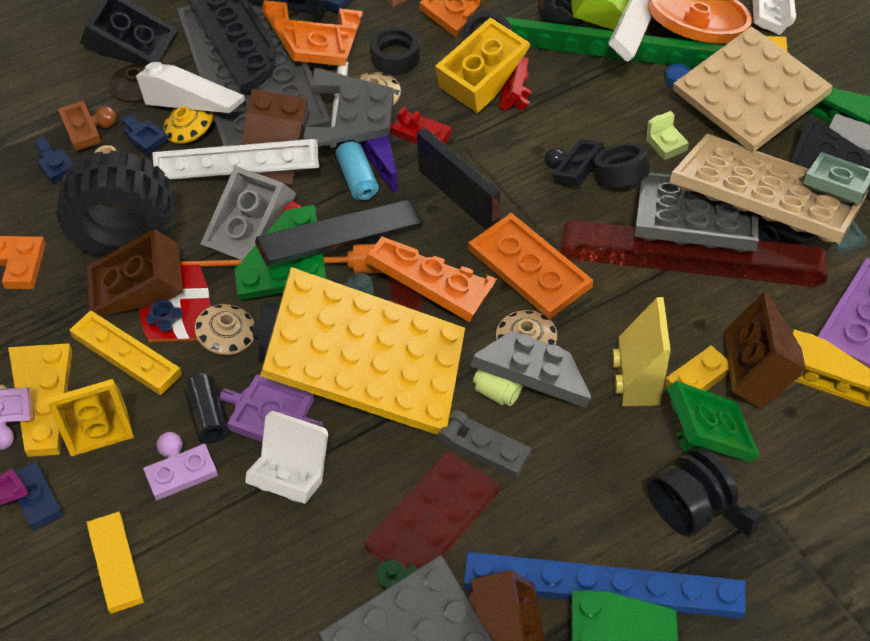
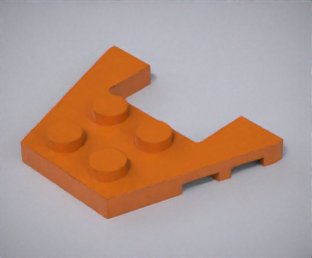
M264 0L262 12L293 61L346 65L361 21L362 11L339 9V25L290 20L287 3Z

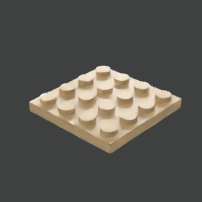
M751 26L674 83L673 91L753 153L831 93L833 86Z

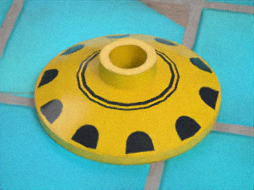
M187 106L175 108L167 117L163 131L172 143L185 144L203 135L209 128L213 120V111L189 109Z

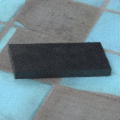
M424 127L417 131L419 172L485 230L499 222L500 190L427 128Z

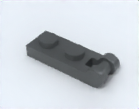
M454 410L448 418L449 424L447 427H442L438 433V440L464 455L517 479L532 455V448L469 419L465 413L459 410ZM462 431L467 433V435L463 438L458 435V432Z

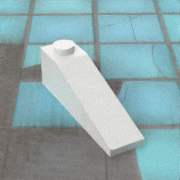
M153 62L146 65V69L136 75L145 105L174 108L187 106L189 109L230 113L245 101L244 95L174 65Z

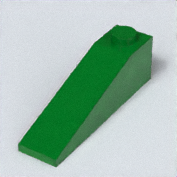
M832 88L831 93L808 110L807 113L831 124L835 114L870 125V96Z

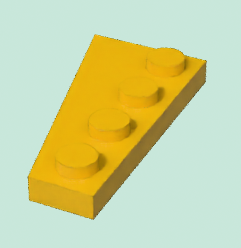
M70 343L8 347L14 387H30L33 419L20 421L24 450L28 457L60 455L62 435L49 409L46 398L68 392L72 358Z

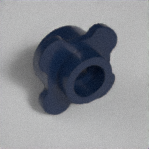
M160 300L151 306L150 313L146 316V321L150 325L155 324L159 326L161 331L167 332L172 329V324L175 320L182 317L183 312L179 307L174 308L170 301Z

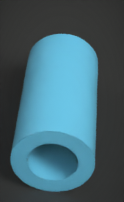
M354 141L341 144L336 150V157L352 197L357 200L372 198L377 193L379 186L362 145Z

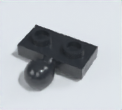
M579 139L567 155L560 148L550 149L545 155V164L549 168L555 169L552 173L554 182L579 187L594 167L593 161L595 156L605 149L604 143Z

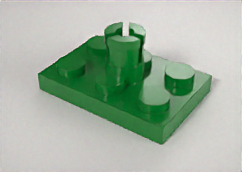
M675 381L667 387L672 400L671 406L678 415L682 425V429L676 433V439L680 440L678 444L685 452L693 446H701L750 463L760 456L738 402L679 381Z

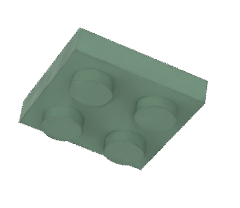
M821 152L807 172L803 184L810 186L814 191L820 193L827 192L839 196L845 202L860 204L870 187V169Z

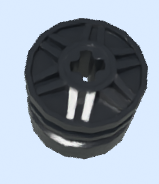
M693 446L684 452L683 455L674 460L673 465H667L650 477L646 486L649 498L662 519L673 530L687 537L696 535L712 522L713 517L716 518L725 513V510L734 506L739 498L737 484L728 468L713 452L701 446Z

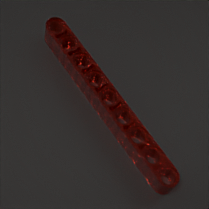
M572 220L563 227L560 252L566 258L572 260L807 287L822 286L827 281V252L819 247L759 241L757 251L739 252L725 247L707 248L701 244H676L672 241L660 239L653 241L645 240L642 237L635 236L636 227Z

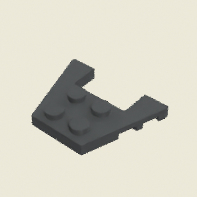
M315 68L312 82L313 93L339 94L336 121L334 127H305L303 140L317 139L318 147L327 145L333 148L337 147V143L354 139L356 143L390 135L394 88Z

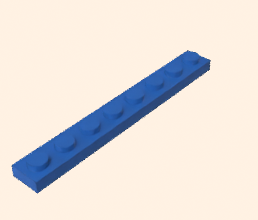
M472 552L467 554L464 589L472 590L471 579L513 570L535 583L537 597L571 601L572 590L608 591L672 608L676 612L741 619L745 615V580Z

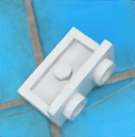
M753 0L754 24L762 29H768L781 35L796 19L794 0Z

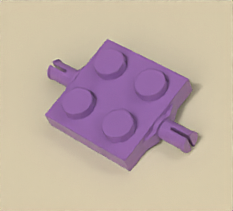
M256 374L250 386L241 394L224 388L220 394L221 401L235 405V411L227 423L229 430L263 442L265 417L270 411H276L320 427L323 426V422L307 417V413L314 402L312 393L261 377Z

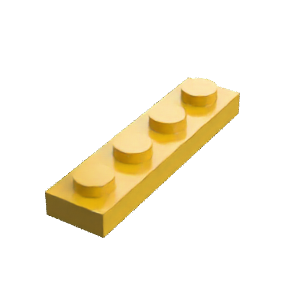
M91 310L69 330L72 338L160 396L182 375L180 367Z

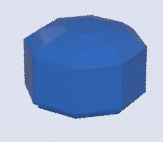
M682 63L671 64L665 70L664 78L666 85L673 88L677 80L691 71L690 68Z

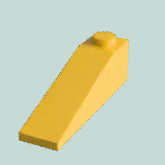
M794 329L793 335L802 348L806 370L801 377L794 381L870 407V369L825 339Z

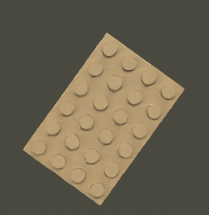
M706 134L672 171L670 182L678 185L682 190L699 192L710 200L724 201L732 204L734 208L740 211H751L760 214L765 220L779 221L789 225L795 231H807L818 235L823 241L841 243L868 193L867 191L859 204L856 202H845L839 196L827 192L820 193L814 191L810 186L803 184L809 171L808 168L759 151L752 153L744 146L710 134Z

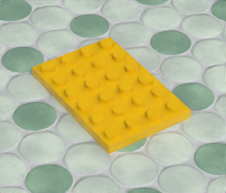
M291 267L260 376L438 435L442 427H447L465 328Z

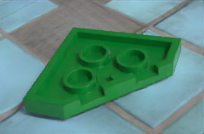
M315 205L285 210L266 234L318 222ZM255 245L234 269L239 300L283 293L291 267L327 279L323 253L267 267Z

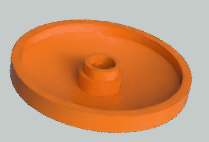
M648 0V10L656 21L681 36L697 41L720 44L729 43L750 28L752 22L750 12L738 0Z

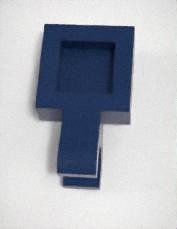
M130 114L121 120L126 126L123 131L128 136L129 142L147 156L168 141L167 134L149 120L141 124Z
M45 137L34 141V144L39 149L37 153L42 158L37 161L40 170L52 185L60 182L63 175L66 174V170L73 162L62 148L54 152Z

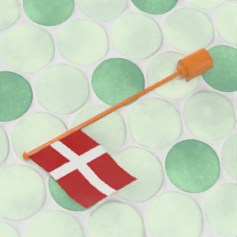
M375 244L354 245L353 251H348V257H324L325 263H348V268H353L355 274L384 273L365 262L368 253ZM242 260L180 261L183 293L168 301L173 304L174 308H181L183 315L180 319L175 320L171 330L163 332L159 326L155 324L150 325L146 321V316L150 313L151 307L140 308V321L148 341H198L195 335L196 320L205 309L211 307L209 289L201 267L238 266Z

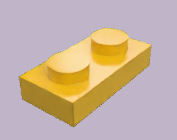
M711 345L667 376L665 385L668 387L675 381H679L706 391L730 374L728 359Z

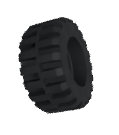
M112 150L107 154H103V151L95 152L90 158L86 155L77 160V163H73L66 170V174L63 175L57 205V222L65 237L70 242L74 241V245L82 251L86 249L90 255L96 257L98 255L106 256L153 229L169 237L173 223L174 190L172 189L170 179L165 176V173L158 166L154 167L153 163L146 158H137L136 154L130 152L127 155L119 154V151ZM120 203L130 206L132 208L118 210L105 207L101 204Z

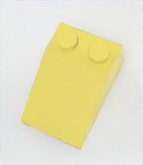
M657 297L619 336L618 348L612 349L613 368H618L619 375H615V393L621 394L622 406H655L661 403L670 356V343L663 297Z

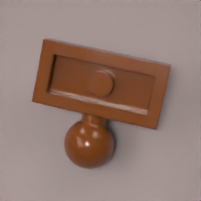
M84 100L58 109L75 152L100 144L101 139L95 126L99 125L102 128H109L115 124L117 119L115 111L107 106L100 107L95 112V115L90 116Z

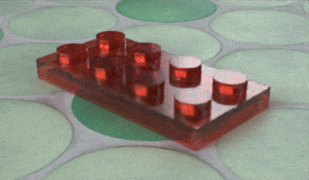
M447 450L364 542L365 549L383 562L387 560L400 562L406 571L412 564L419 569L437 556L442 555L443 557L500 492V484Z

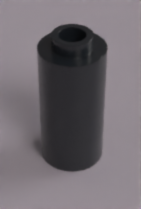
M194 374L186 380L183 389L197 439L203 444L220 442L229 434V428L214 378L207 374Z

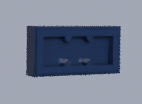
M37 462L15 471L29 493L25 497L17 499L32 531L64 516Z

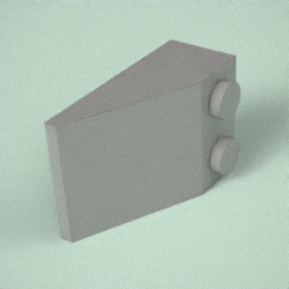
M235 166L201 241V245L243 260L256 245V237L266 234L279 219L286 205L294 200L296 193L282 182Z

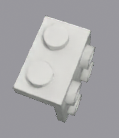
M270 411L265 417L261 457L246 472L245 483L305 504L322 484L328 440L327 430L288 415Z

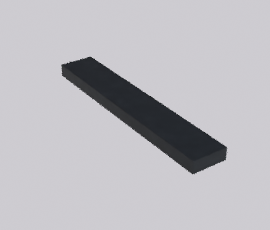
M411 199L260 235L256 237L255 244L268 267L421 227L423 220Z

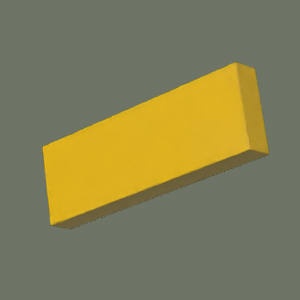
M120 512L88 521L87 526L110 614L144 603Z

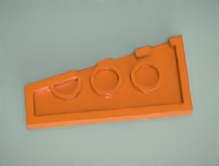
M422 0L419 3V10L456 38L464 28L467 20L476 12L484 0Z
M384 237L378 240L365 260L366 263L468 322L472 320L497 278L487 275L486 279L473 274L472 269L464 266L457 269L444 264L445 259L437 256L428 258L421 256L417 249Z

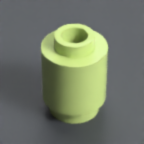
M478 369L473 379V382L476 384L475 391L500 405L512 406L519 397L523 386Z

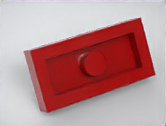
M524 56L502 87L498 107L505 111L513 103L522 110L530 103L527 98L531 95V90L522 87L529 74V71H527L529 59Z
M403 107L397 114V120L391 126V134L417 144V131L425 127L445 144L452 135V127L423 118L417 111L414 114L407 112V108Z

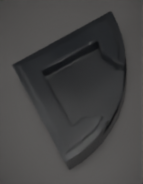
M735 504L723 514V517L746 536L750 537L757 530L762 514L751 506H747L744 509Z

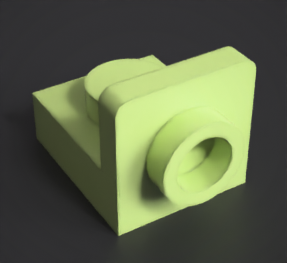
M671 111L650 119L646 135L647 142L664 161L687 151L689 144L673 126L675 115Z

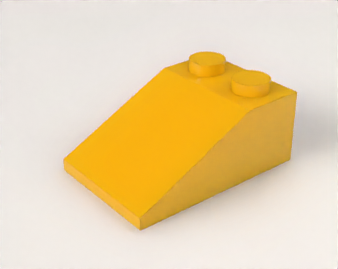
M490 17L435 66L438 85L445 92L478 113L497 96L529 49L530 43Z
M113 379L46 398L49 409L71 456L134 438L126 405Z

